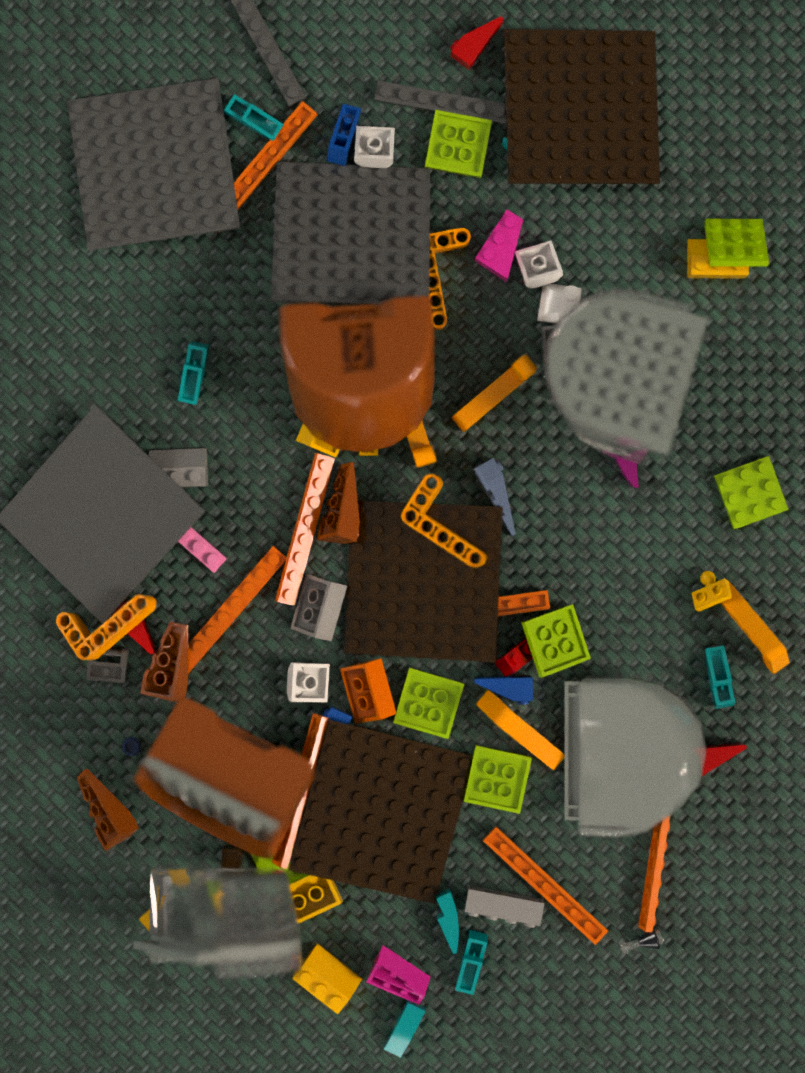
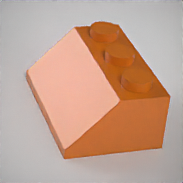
M382 658L340 668L355 724L381 720L397 714Z

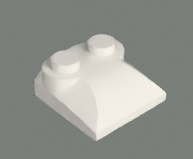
M356 126L354 162L361 167L387 168L393 164L395 128Z
M552 241L515 251L526 287L537 288L556 282L563 276Z
M543 285L537 321L563 325L579 311L581 288L572 285Z
M291 662L287 676L288 700L291 702H327L330 664Z

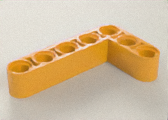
M465 228L430 234L429 260L432 261L433 266L429 268V279H434L437 284L435 287H429V297H437L440 300L438 306H432V317L441 316L444 320L442 325H435L433 323V329L441 330L447 324L435 253L466 247L470 242L471 235ZM458 234H465L467 240L459 242L456 236ZM444 237L448 240V244L441 246L437 242L438 239Z
M524 354L505 373L451 417L452 420L464 433L538 370L537 366L527 354Z
M421 421L418 428L407 436L417 468L436 462L432 446L429 443L423 422Z
M433 474L426 475L401 514L403 522L469 566H483L486 562V555L482 550L426 514L443 486V481L439 476ZM435 478L437 485L431 489L428 482L430 479ZM424 494L426 496V503L420 505L418 498ZM410 511H414L416 514V518L412 522L408 519ZM427 521L432 524V529L429 532L424 530V524ZM442 532L448 534V540L444 543L440 540ZM459 542L464 545L462 553L456 551V545ZM474 553H478L481 557L478 564L472 561Z
M729 582L732 598L720 604L759 649L767 668L773 674L777 673L790 663L786 648Z
M149 595L135 596L92 634L81 617L76 613H60L56 618V624L79 659L96 660L151 614L156 608V600Z
M489 689L476 703L495 724L552 770H555L565 758V754L515 714Z

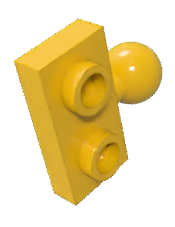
M704 571L700 576V581L706 587L692 592L695 610L700 612L732 598L728 580L724 578L715 582V574L711 571Z

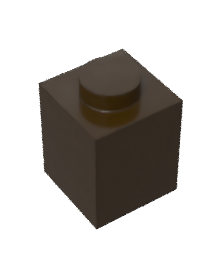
M224 845L222 848L221 868L241 869L243 865V850L233 845Z

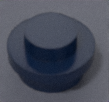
M128 737L122 743V750L128 756H135L141 751V742L136 737Z

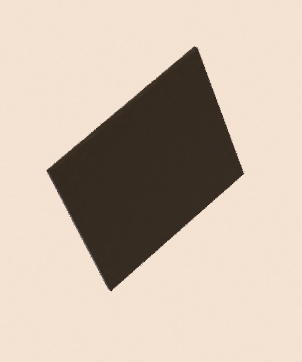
M504 29L508 184H660L655 31Z
M358 501L359 536L356 542L349 543L344 653L496 662L503 507L431 504L426 512L427 515L485 553V564L480 567H472L404 523L401 514L408 503ZM414 511L408 513V519L412 522L416 518ZM427 521L424 524V530L429 532L432 529V524ZM446 532L440 534V540L443 543L448 540ZM461 542L456 545L458 553L464 551V545ZM474 553L472 561L478 564L481 557L478 553Z
M329 719L288 870L435 904L463 803L473 755Z

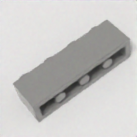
M468 885L464 912H468L467 914L473 917L484 915L490 920L505 919V922L510 924L521 922L524 923V926L534 928L535 925H541L545 903L543 899Z

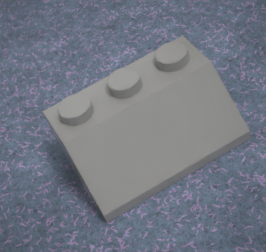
M207 448L149 450L148 456L181 488L208 487Z
M306 574L290 629L314 638L332 641L347 586Z

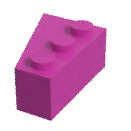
M508 209L475 257L476 263L507 282L523 223V219Z
M383 945L372 964L366 983L419 1005L425 996L431 977Z

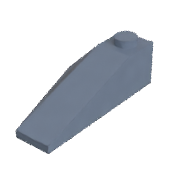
M492 458L473 469V472L493 506L503 507L502 521L510 535L513 536L516 533L505 481L501 472L504 469L499 460L495 461Z

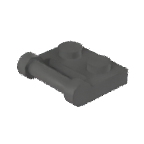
M122 648V650L109 649L102 655L121 657L120 663L88 660L86 680L126 682L128 648Z

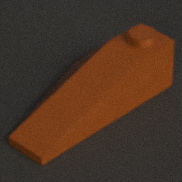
M349 462L339 467L333 484L334 494L331 499H328L326 504L329 506L327 514L322 516L317 535L318 541L348 544L356 542L359 536L360 520L354 463Z
M169 622L160 641L161 645L157 653H154L149 669H146L143 675L140 694L169 701H179L186 697L188 685V625Z
M88 769L83 770L77 777L84 800L89 802L90 811L88 812L90 818L94 817L97 825L94 828L95 833L104 850L107 851L132 836L139 827L130 811Z

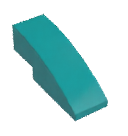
M235 94L224 110V113L272 141L275 140L284 125Z
M194 341L189 343L178 401L197 405L210 345Z
M723 645L705 648L714 708L734 706L736 702L725 647Z
M449 888L436 895V899L443 912L437 915V920L452 953L455 954L457 953L459 942V924L455 901Z
M469 930L455 991L474 995L488 943V934Z
M407 1000L383 1048L384 1050L398 1057L403 1055L426 1011L424 1006Z

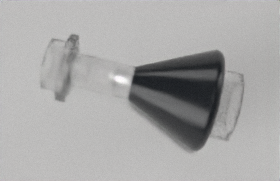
M653 928L652 933L645 932L638 940L625 943L622 940L623 943H620L623 955H629L630 950L639 947L660 949V944H663L664 941L659 928L655 930Z

